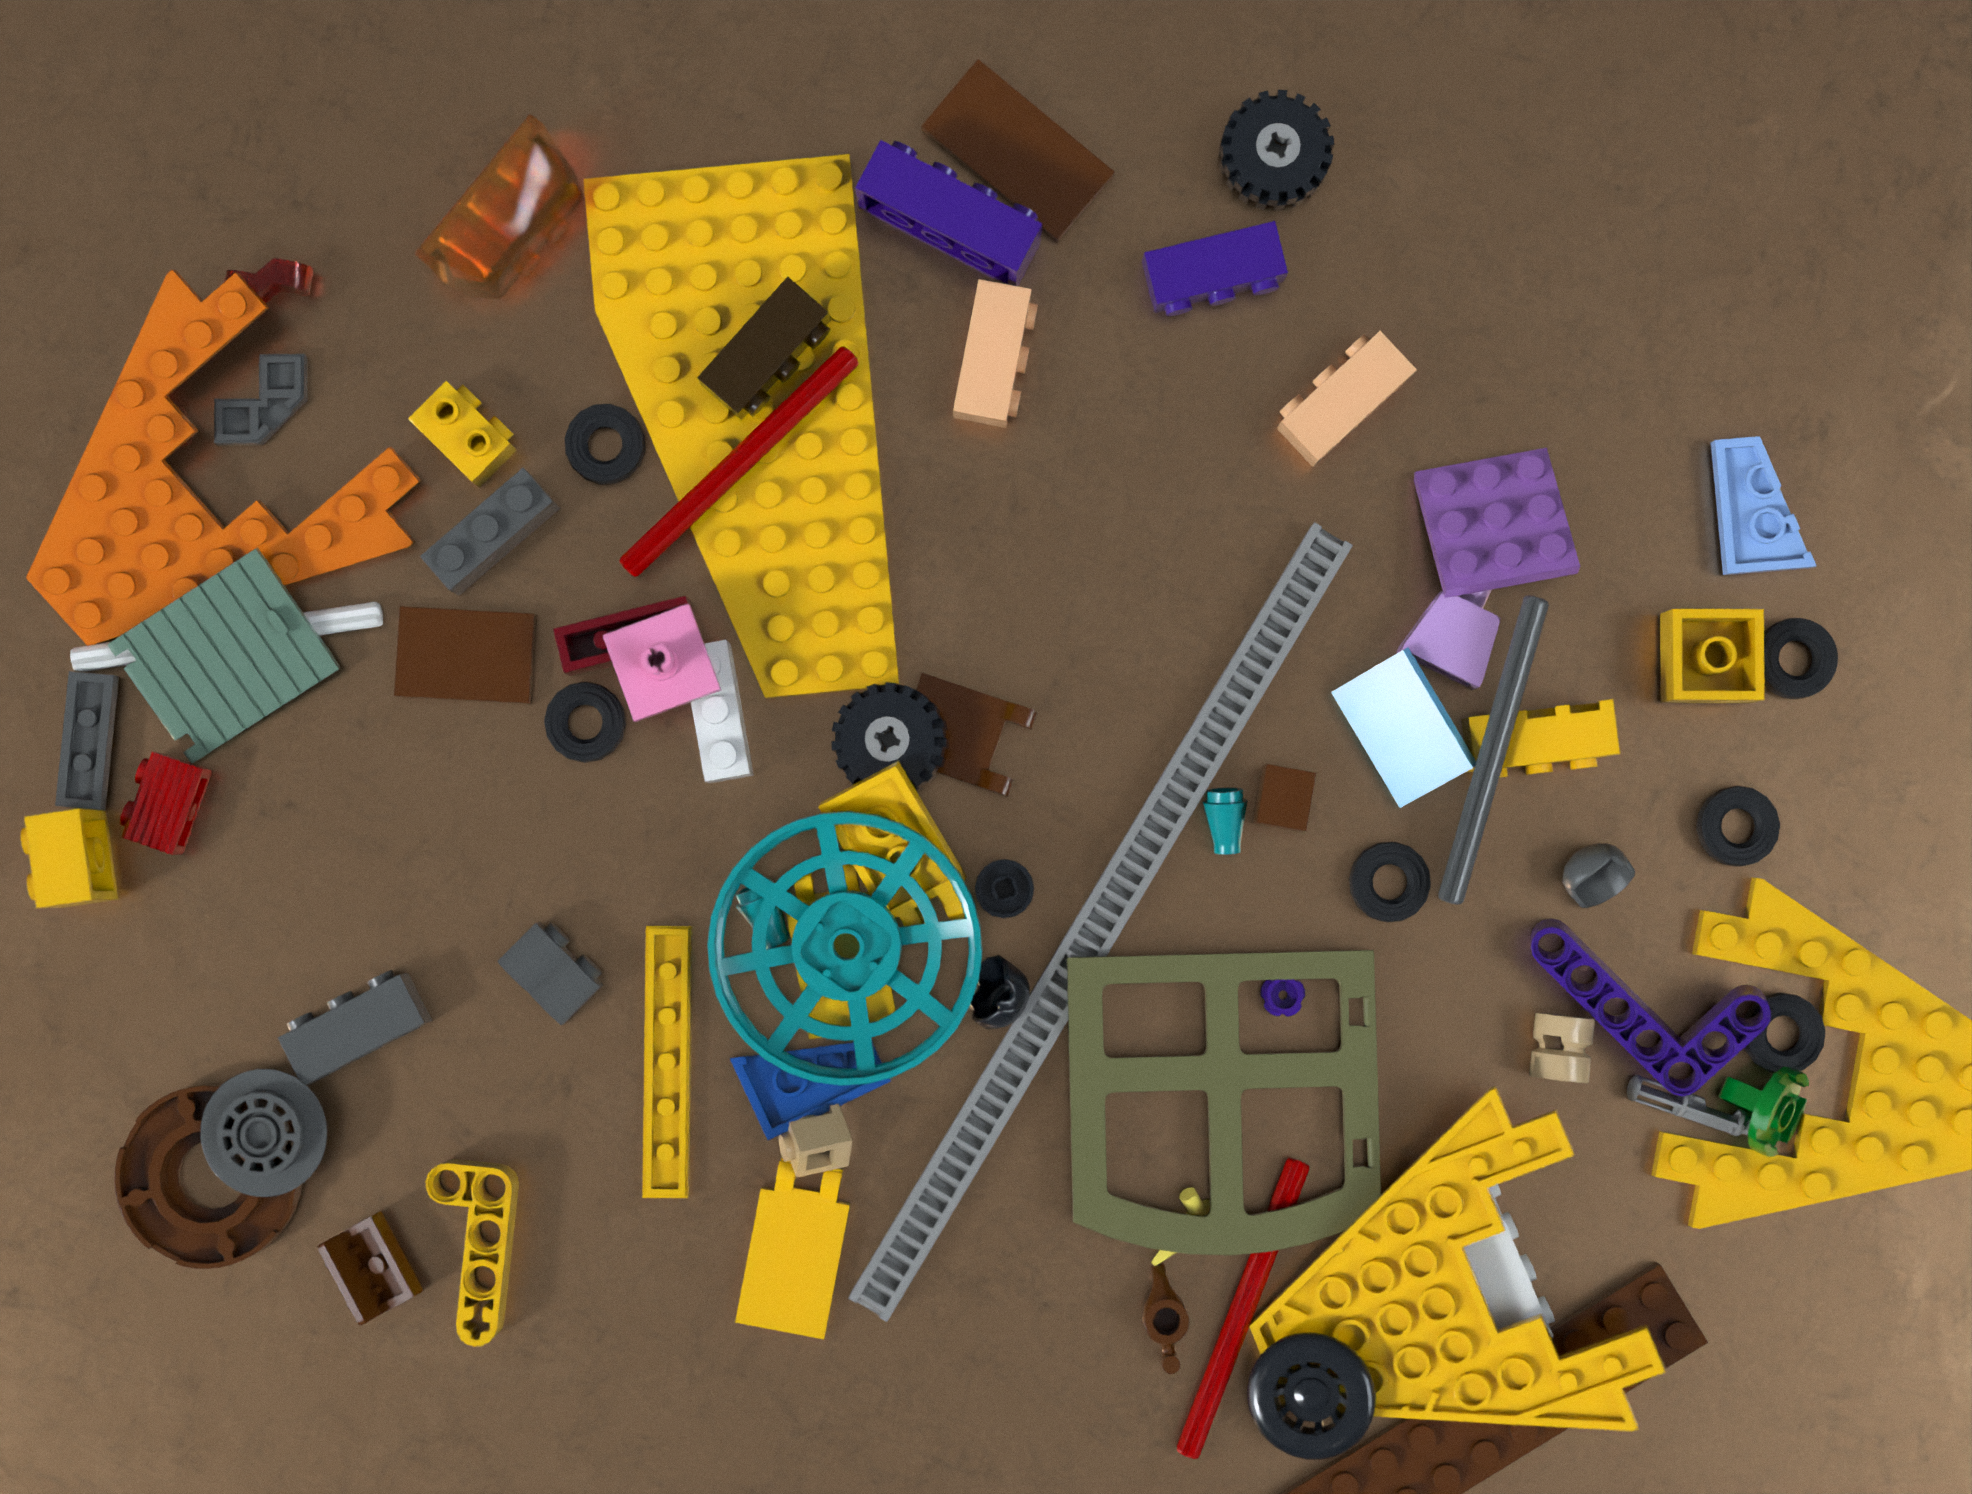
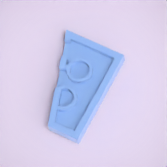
M1760 436L1712 441L1711 451L1723 575L1816 567L1817 565L1811 552H1807L1798 531L1800 527L1796 517L1790 513L1780 490L1781 483Z

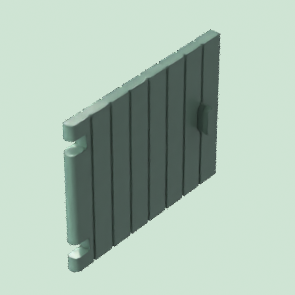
M258 547L107 644L115 657L129 649L136 661L127 664L124 670L174 741L182 738L186 733L191 737L195 744L183 752L190 763L199 760L341 668Z

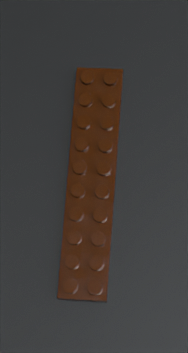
M1657 1262L1550 1327L1554 1336L1552 1340L1559 1356L1647 1325L1665 1369L1708 1343L1661 1264ZM1648 1379L1623 1387V1390L1627 1393ZM1401 1418L1279 1494H1463L1568 1428Z

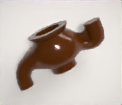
M1162 1262L1157 1266L1151 1265L1153 1287L1144 1305L1143 1324L1150 1339L1161 1346L1163 1370L1168 1374H1175L1180 1369V1361L1176 1353L1175 1344L1185 1336L1189 1328V1316L1182 1299L1171 1287L1166 1266Z

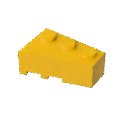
M1613 699L1601 700L1597 703L1572 706L1561 705L1554 708L1518 711L1499 778L1508 777L1507 768L1525 766L1526 775L1553 772L1552 763L1569 761L1570 770L1598 767L1597 758L1620 754ZM1490 715L1467 717L1461 720L1464 742L1476 762ZM1475 767L1468 770L1467 772H1474Z

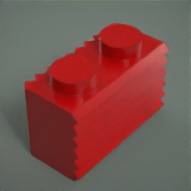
M151 752L150 758H144L137 768L135 783L140 784L135 800L134 802L129 800L122 810L119 823L120 826L125 828L121 837L167 854L183 855L213 770L163 753Z

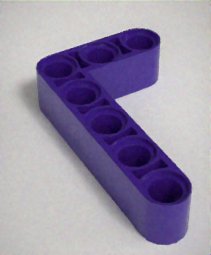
M1545 919L1537 923L1532 930L1531 950L1536 961L1666 1090L1674 1095L1687 1096L1696 1092L1757 1037L1770 1022V1007L1763 992L1755 986L1741 985L1731 990L1689 1030L1679 1037L1565 923L1557 919ZM1549 933L1558 934L1563 938L1564 945L1556 952H1547L1538 944L1542 936ZM1586 965L1593 968L1597 974L1590 983L1581 984L1573 980L1571 977L1572 971L1578 966ZM1618 997L1627 1001L1629 1007L1621 1015H1610L1603 1009L1604 1004L1611 998ZM1751 1000L1760 1004V1011L1752 1018H1741L1735 1013L1736 1008L1743 1001ZM1644 1030H1654L1660 1034L1661 1039L1657 1045L1647 1048L1639 1045L1636 1042V1037ZM1718 1031L1726 1035L1727 1039L1724 1045L1717 1049L1705 1047L1702 1044V1039L1709 1032ZM1678 1062H1685L1693 1067V1072L1685 1079H1675L1668 1072L1671 1066Z

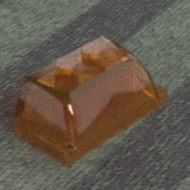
M528 115L414 253L430 273L444 284L472 297L500 299L520 275L525 278L535 269L540 261L538 253L548 241L551 243L556 242L566 231L569 224L566 220L581 203L583 194L576 172L558 149L543 123L533 115Z

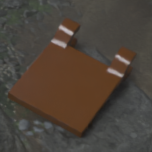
M922 673L916 690L936 704L948 728L945 731L946 738L949 739V749H945L944 758L946 760L943 767H939L937 773L1008 797L1014 780L990 771L994 754L1006 722L1032 730L1037 712L1031 708Z

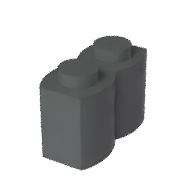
M537 922L497 962L562 1026L603 986L598 979L602 972L584 954L576 958L567 949L566 945L570 940L555 924L550 922L545 927L541 922Z

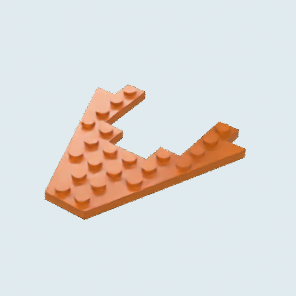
M172 269L166 274L26 576V579L87 646L123 635L257 547L279 576L283 585H287L401 550L416 542L388 509L421 480L392 447H388L290 533L261 500L255 501L228 526L224 527L165 461L198 432V429L168 396L269 309L266 303L239 273H234L204 300L199 297L176 270Z

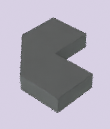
M259 354V399H214V443L218 446L263 445L307 402L308 357L305 354Z

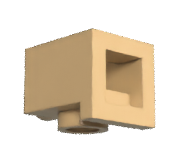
M839 1104L831 1105L829 1114L821 1116L808 1115L797 1121L789 1122L788 1133L779 1135V1147L782 1158L785 1162L791 1161L796 1178L849 1166L852 1138Z

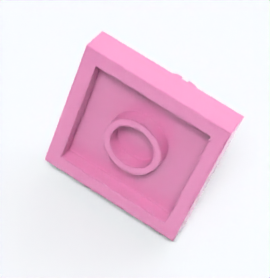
M689 603L602 635L635 722L722 691Z

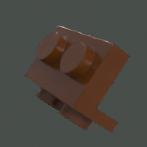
M381 1211L318 1245V1250L324 1259V1263L340 1289L347 1307L361 1326L424 1291Z

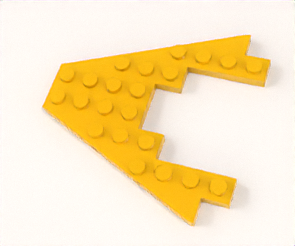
M1751 878L1744 918L1700 910L1692 954L1824 980L1818 1011L1824 1026L1859 1032L1860 1037L1844 1121L1803 1113L1797 1127L1792 1157L1780 1154L1774 1157H1767L1749 1148L1659 1131L1651 1175L1695 1185L1688 1226L1701 1229L1972 1170L1971 1019L1764 879Z

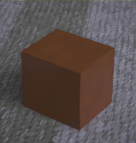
M1270 764L1263 765L1261 767L1252 823L1298 832L1306 831L1316 773Z

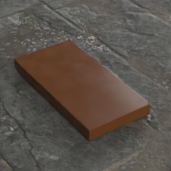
M979 59L921 126V130L1012 206L1014 203H1017L1035 212L1038 215L1036 221L1042 223V230L1057 243L1115 174V171Z

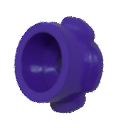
M1294 979L1266 980L1261 987L1260 993L1261 997L1265 1000L1264 1008L1274 1016L1284 1014L1289 1017L1295 1015L1301 1009V1001L1305 998L1303 984ZM1280 991L1287 993V997L1283 1000L1279 998Z

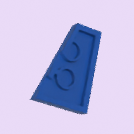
M854 1042L786 1051L796 1058L820 1066L842 1069L857 1068ZM873 1043L875 1065L881 1064L883 1062ZM760 1055L730 1058L767 1140L788 1132L789 1122L797 1121L808 1115L821 1116L829 1112L831 1105L839 1104V1106H842L892 1082L888 1078L869 1084L840 1086L818 1083L789 1074Z

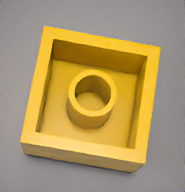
M1671 609L1661 613V703H1754L1765 700L1764 609Z
M73 809L24 817L25 828L21 830V845L24 853L29 855L31 873L27 875V890L30 898L35 900L36 908H62L118 900L107 811Z

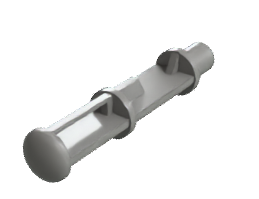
M1641 1075L1633 1076L1628 1083L1627 1097L1631 1101H1636L1674 1114L1675 1116L1707 1125L1734 1136L1748 1135L1751 1117H1748L1747 1112L1738 1109L1731 1115L1707 1107L1704 1097L1695 1094L1675 1096L1642 1085V1082L1646 1081L1663 1087L1659 1082L1642 1077ZM1641 1095L1671 1105L1673 1108L1670 1110L1638 1099L1637 1096Z

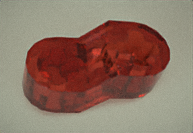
M273 258L256 273L227 270L225 281L234 273H239L265 303H268L281 291L299 295H310L314 268L299 262Z

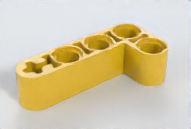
M452 1159L439 1164L428 1173L425 1182L426 1191L430 1198L437 1203L469 1207L456 1331L459 1338L465 1344L477 1347L489 1343L501 1331L504 1324L519 1181L515 1171L504 1164ZM444 1170H451L458 1175L460 1187L457 1193H449L442 1188L440 1176ZM494 1174L503 1179L506 1187L503 1197L495 1198L487 1193L485 1180L488 1175ZM484 1220L493 1221L499 1226L501 1236L497 1243H490L482 1238L480 1226ZM478 1266L489 1267L494 1272L496 1278L494 1287L484 1288L477 1283L475 1271ZM493 1299L494 1301L490 1300L483 1306L482 1320L490 1323V1325L484 1331L478 1332V1324L471 1323V1320L479 1314L482 1300Z

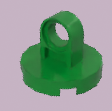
M1782 1067L1774 1073L1763 1091L1727 1076L1718 1097L1752 1113L1748 1129V1144L1752 1150L1767 1157H1774L1779 1153L1777 1148L1774 1147L1776 1143L1781 1141L1787 1144L1800 1123L1807 1099L1799 1096L1801 1086L1804 1088L1806 1086L1809 1087V1079L1803 1072L1791 1067Z

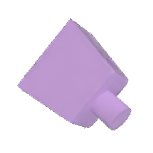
M1492 590L1444 598L1443 591L1439 592L1400 644L1396 653L1408 647L1418 664L1468 689L1474 690L1479 688L1483 682L1500 624V617L1483 609Z

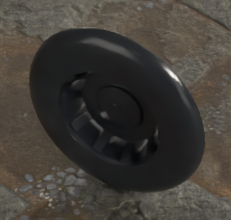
M1298 1333L1286 1336L1271 1344L1259 1356L1249 1376L1247 1399L1252 1419L1266 1440L1288 1455L1308 1460H1322L1338 1456L1356 1445L1365 1435L1372 1422L1376 1406V1393L1371 1373L1362 1358L1351 1347L1331 1336L1320 1333ZM1310 1362L1320 1363L1321 1365H1312ZM1296 1364L1301 1366L1296 1370L1291 1368V1366ZM1328 1368L1332 1369L1337 1375H1333ZM1280 1377L1288 1378L1286 1384H1279L1278 1380ZM1339 1385L1345 1386L1346 1393L1340 1391ZM1284 1395L1286 1403L1280 1405L1277 1396ZM1339 1402L1346 1406L1343 1413L1337 1410ZM1291 1411L1297 1417V1420L1293 1421L1286 1414ZM1331 1417L1333 1423L1325 1426L1323 1420ZM1303 1422H1314L1315 1427L1303 1426Z

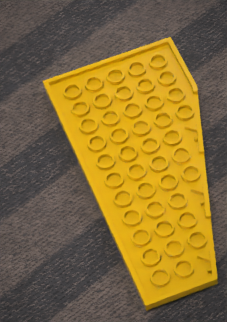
M850 154L583 179L595 312L678 501L695 487L840 347L845 346L857 357L858 367L694 522L690 528L766 699L867 689V686L873 684L885 685L886 682L899 684ZM788 276L829 312L831 321L827 326L830 328V332L815 349L808 346L797 358L800 362L798 369L786 382L782 383L778 379L769 389L767 394L771 397L762 410L755 416H751L748 413L741 421L701 386L697 377Z

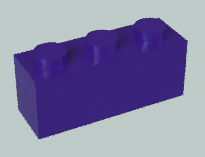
M1275 221L1144 252L1142 259L1154 313L1166 311L1167 316L1189 312L1193 309L1192 304L1209 300L1210 306L1225 304L1235 300L1236 293L1252 290L1253 295L1273 292L1279 289L1278 283L1284 282L1288 274Z

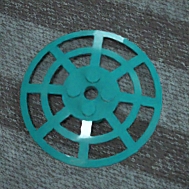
M854 811L819 813L797 819L771 832L754 845L732 869L718 894L711 915L708 936L709 971L717 999L728 1021L742 1039L765 1060L789 1074L813 1082L840 1086L869 1084L895 1077L919 1065L935 1053L957 1029L970 1007L979 980L982 960L981 925L974 900L962 875L948 857L925 836L900 822L876 814ZM852 824L874 827L895 834L908 841L909 844L895 864L870 853L840 851L835 825ZM817 829L821 855L813 856L795 865L782 875L776 883L753 869L761 857L779 843L801 832ZM924 853L937 864L950 881L962 905L964 919L938 921L936 911L928 895L918 882L909 875ZM843 865L865 866L880 871L886 876L872 896L858 891H848ZM825 868L829 894L817 899L810 906L787 891L803 876L817 869ZM743 884L764 898L754 922L752 952L725 957L724 936L726 920L734 895L740 885ZM900 886L906 889L916 902L924 918V924L898 926L896 919L886 906ZM777 906L798 922L793 932L792 945L766 949L768 925L773 910ZM848 933L855 936L860 945L859 953L852 958L840 956L834 947V942L838 935ZM968 937L969 955L966 976L959 997L950 1010L929 994L940 969L942 940ZM928 942L927 965L920 983L917 984L897 969L902 945ZM795 964L799 975L807 984V987L794 1005L788 1001L778 988L771 974L770 967ZM756 971L758 981L765 995L777 1011L784 1016V1019L769 1040L756 1029L742 1011L732 991L728 975ZM886 984L907 999L892 1014L870 1023L866 997L873 995ZM822 996L833 1000L848 1001L851 1026L828 1024L808 1015ZM918 1009L940 1025L928 1039L912 1051L889 1062L875 1065L872 1037L882 1035L898 1027ZM799 1028L826 1039L853 1040L857 1068L842 1069L816 1065L796 1058L784 1051V1049Z

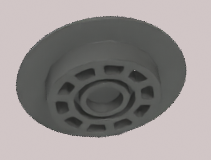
M256 1069L230 1078L212 1095L202 1117L201 1144L210 1168L226 1185L250 1196H277L299 1187L314 1173L326 1147L327 1125L318 1099L299 1079L278 1070ZM260 1099H267V1105L259 1106ZM247 1102L248 1110L242 1112L241 1106ZM280 1105L286 1111V1114L282 1115L276 1110V1107ZM232 1119L235 1120L233 1127L231 1126ZM289 1120H292L294 1132L289 1131L287 1124ZM288 1140L294 1141L292 1150L286 1149ZM277 1156L283 1159L280 1165L273 1161ZM256 1163H262L263 1168L256 1167Z

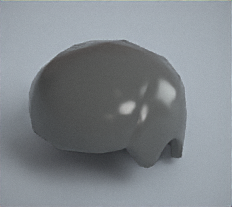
M1607 843L1587 845L1573 854L1564 867L1562 882L1568 894L1575 899L1580 907L1590 908L1613 898L1626 888L1634 878L1635 870L1619 848Z

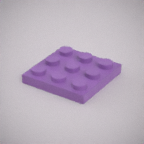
M1547 448L1415 472L1414 483L1444 598L1578 574L1580 563Z

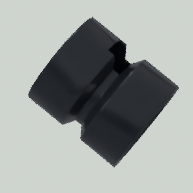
M1008 859L993 861L985 866L977 877L975 885L977 901L983 910L992 916L999 918L1015 917L1025 911L1032 901L1034 893L1033 879L1028 870L1016 861Z

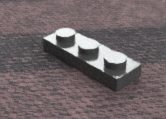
M69 671L55 806L96 810L106 809L119 676Z

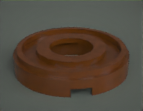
M204 1084L188 1087L158 1099L137 1117L136 1123L130 1131L124 1147H120L116 1159L115 1193L121 1214L127 1226L146 1248H153L165 1257L176 1261L175 1264L196 1269L220 1268L238 1263L260 1252L272 1243L285 1229L296 1210L301 1195L302 1184L292 1191L271 1197H256L241 1193L233 1203L219 1208L199 1205L187 1195L181 1181V1167L189 1151L195 1145L201 1143V1122L204 1110L212 1095L222 1084ZM260 1099L259 1106H266L268 1102ZM247 1102L241 1106L242 1112L248 1110ZM232 1119V1122H231V1126H232V1127H233V1124H234V1122H235L234 1119ZM288 1140L287 1150H292L294 1141ZM277 1156L273 1161L280 1165L283 1159ZM256 1163V1167L263 1168V1164Z

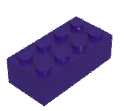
M880 140L855 187L859 209L1003 284L1018 286L1041 243L1042 223L1036 221L1038 215L1023 205L1014 203L1011 208L996 200L998 197L997 193L980 183L975 182L971 187L957 180L958 174L942 163L934 162L930 166L916 158L918 154L915 150L899 141H893L892 145Z

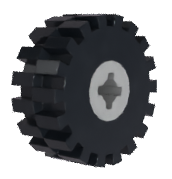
M1277 90L1276 96H1269V92L1264 91L1258 93L1257 99L1253 101L1250 97L1243 101L1238 111L1234 110L1229 117L1219 146V156H1221L1219 166L1222 175L1226 174L1228 177L1227 186L1231 191L1236 188L1240 192V200L1247 204L1248 200L1251 199L1257 202L1255 208L1265 210L1267 205L1274 206V211L1284 210L1288 204H1292L1293 207L1302 204L1305 197L1308 196L1310 198L1317 191L1333 159V154L1331 153L1334 147V135L1329 136L1328 131L1331 125L1327 117L1323 120L1319 117L1321 109L1315 103L1311 107L1304 104L1305 96L1297 93L1295 99L1287 97L1288 90ZM1274 139L1276 140V142H1279V143H1281L1282 145H1283V144H1286V145L1281 146V145H1279V144H1276L1275 141H1274Z
M886 682L885 685L873 684L867 686V690L862 693L857 691L850 697L852 701L847 706L842 705L838 711L841 714L838 723H833L832 732H835V741H831L832 751L837 754L838 759L835 761L839 769L846 773V778L852 784L858 783L897 761L900 762L917 792L923 789V785L927 782L931 783L937 777L935 773L939 767H943L946 760L944 758L945 749H949V739L946 738L945 731L948 728L946 721L940 715L941 711L927 696L906 685Z

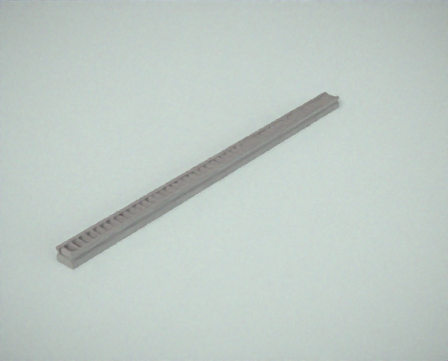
M1315 522L1310 526L1029 994L1028 1002L1021 1016L1011 1024L850 1292L848 1299L858 1302L873 1311L886 1322L889 1320L1068 1021L1066 957H1102L1108 955L1353 545L1349 542H1343L1323 530L1322 526Z

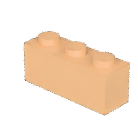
M978 279L953 408V418L1006 428L1008 416L1017 417L1021 391L1013 389L1016 372L1025 374L1030 347L1022 346L1025 329L1034 330L1038 309L1037 303L1030 302L1032 289Z
M1381 330L1371 339L1366 334H1363L1345 351L1350 359L1339 369H1336L1333 364L1329 365L1313 380L1312 383L1317 387L1315 391L1305 400L1298 394L1280 411L1284 419L1280 422L1277 429L1312 467L1417 371Z

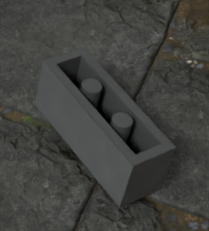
M522 468L420 557L449 591L459 596L556 513L560 507L535 478Z
M389 970L368 981L370 990L355 997L353 992L349 991L327 1003L330 1011L314 1018L312 1012H309L287 1023L286 1025L290 1031L278 1037V1040L298 1079L305 1085L312 1084L433 1021L409 973L395 976L393 971Z

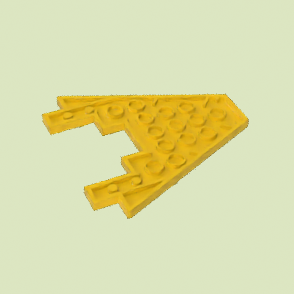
M1496 1086L1489 1088L1263 1310L1249 1326L1260 1354L1276 1341L1298 1333L1328 1335L1351 1347L1366 1364L1374 1382L1376 1406L1373 1417L1633 1431L1638 1429V1423L1623 1387L1665 1373V1367L1647 1325L1559 1356L1542 1314L1500 1329L1497 1328L1464 1249V1246L1505 1231V1225L1489 1187L1574 1156V1151L1556 1109L1512 1125ZM1310 1362L1312 1365H1321L1320 1363ZM1299 1364L1291 1366L1293 1370L1301 1367ZM1328 1368L1333 1375H1337L1332 1369ZM1280 1377L1278 1383L1286 1384L1288 1378ZM1339 1385L1340 1391L1346 1393L1345 1386ZM1284 1395L1278 1396L1281 1405L1286 1403ZM1339 1402L1337 1410L1343 1413L1346 1406Z

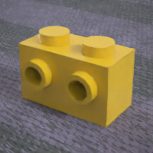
M445 381L408 419L464 475L480 488L517 451L508 441L514 434L495 415L487 421L476 410L482 402L463 384L456 390L450 383Z

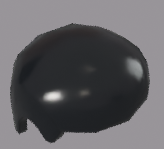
M1000 955L988 957L981 963L978 989L973 995L970 1004L973 1011L972 1019L987 1030L1006 1027L1014 1023L1021 1016L1029 999L1030 985L1027 977L1016 966Z

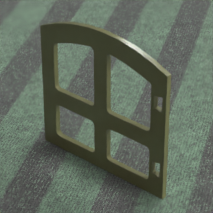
M1374 950L1066 957L1072 1211L1074 1223L1110 1238L1150 1249L1199 1255L1261 1253L1308 1244L1344 1232L1381 1195ZM1330 978L1337 980L1340 990L1341 1045L1338 1050L1334 1052L1244 1054L1240 1050L1238 986L1241 982L1250 980ZM1200 982L1205 988L1206 1050L1203 1054L1149 1057H1108L1105 1055L1102 991L1106 985ZM1363 997L1364 1026L1349 1025L1348 998ZM1339 1087L1343 1097L1344 1185L1339 1189L1305 1202L1261 1213L1247 1214L1244 1210L1241 1126V1094L1243 1091L1260 1088ZM1203 1090L1208 1097L1210 1211L1204 1216L1171 1212L1141 1205L1109 1194L1107 1190L1106 1096L1113 1092ZM1367 1138L1368 1167L1353 1166L1352 1140Z

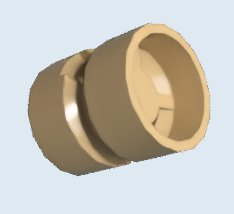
M1535 1013L1533 1038L1539 1042V1047L1531 1051L1529 1076L1589 1083L1591 1057L1585 1053V1048L1593 1044L1595 1019Z

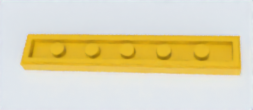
M646 926L642 1198L689 1197L692 926Z

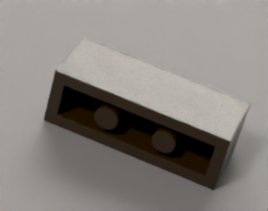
M787 276L697 379L701 386L741 421L748 413L751 416H755L769 401L771 396L767 392L779 379L782 383L786 382L798 369L800 362L797 358L808 346L815 349L830 332V328L827 326L831 321L829 312Z

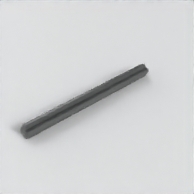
M1530 595L1523 598L1438 894L1439 899L1451 904L1459 905L1464 902L1549 607V603L1545 599Z

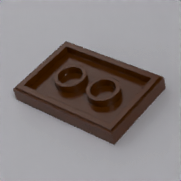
M400 606L394 696L531 704L537 615L532 613Z

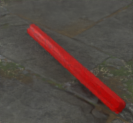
M845 346L840 347L620 557L619 562L630 575L637 577L858 367L857 357Z
M1290 1157L1286 1160L1267 1211L1297 1204L1310 1170L1307 1163ZM1279 1250L1251 1253L1177 1444V1452L1191 1459H1198L1200 1457Z

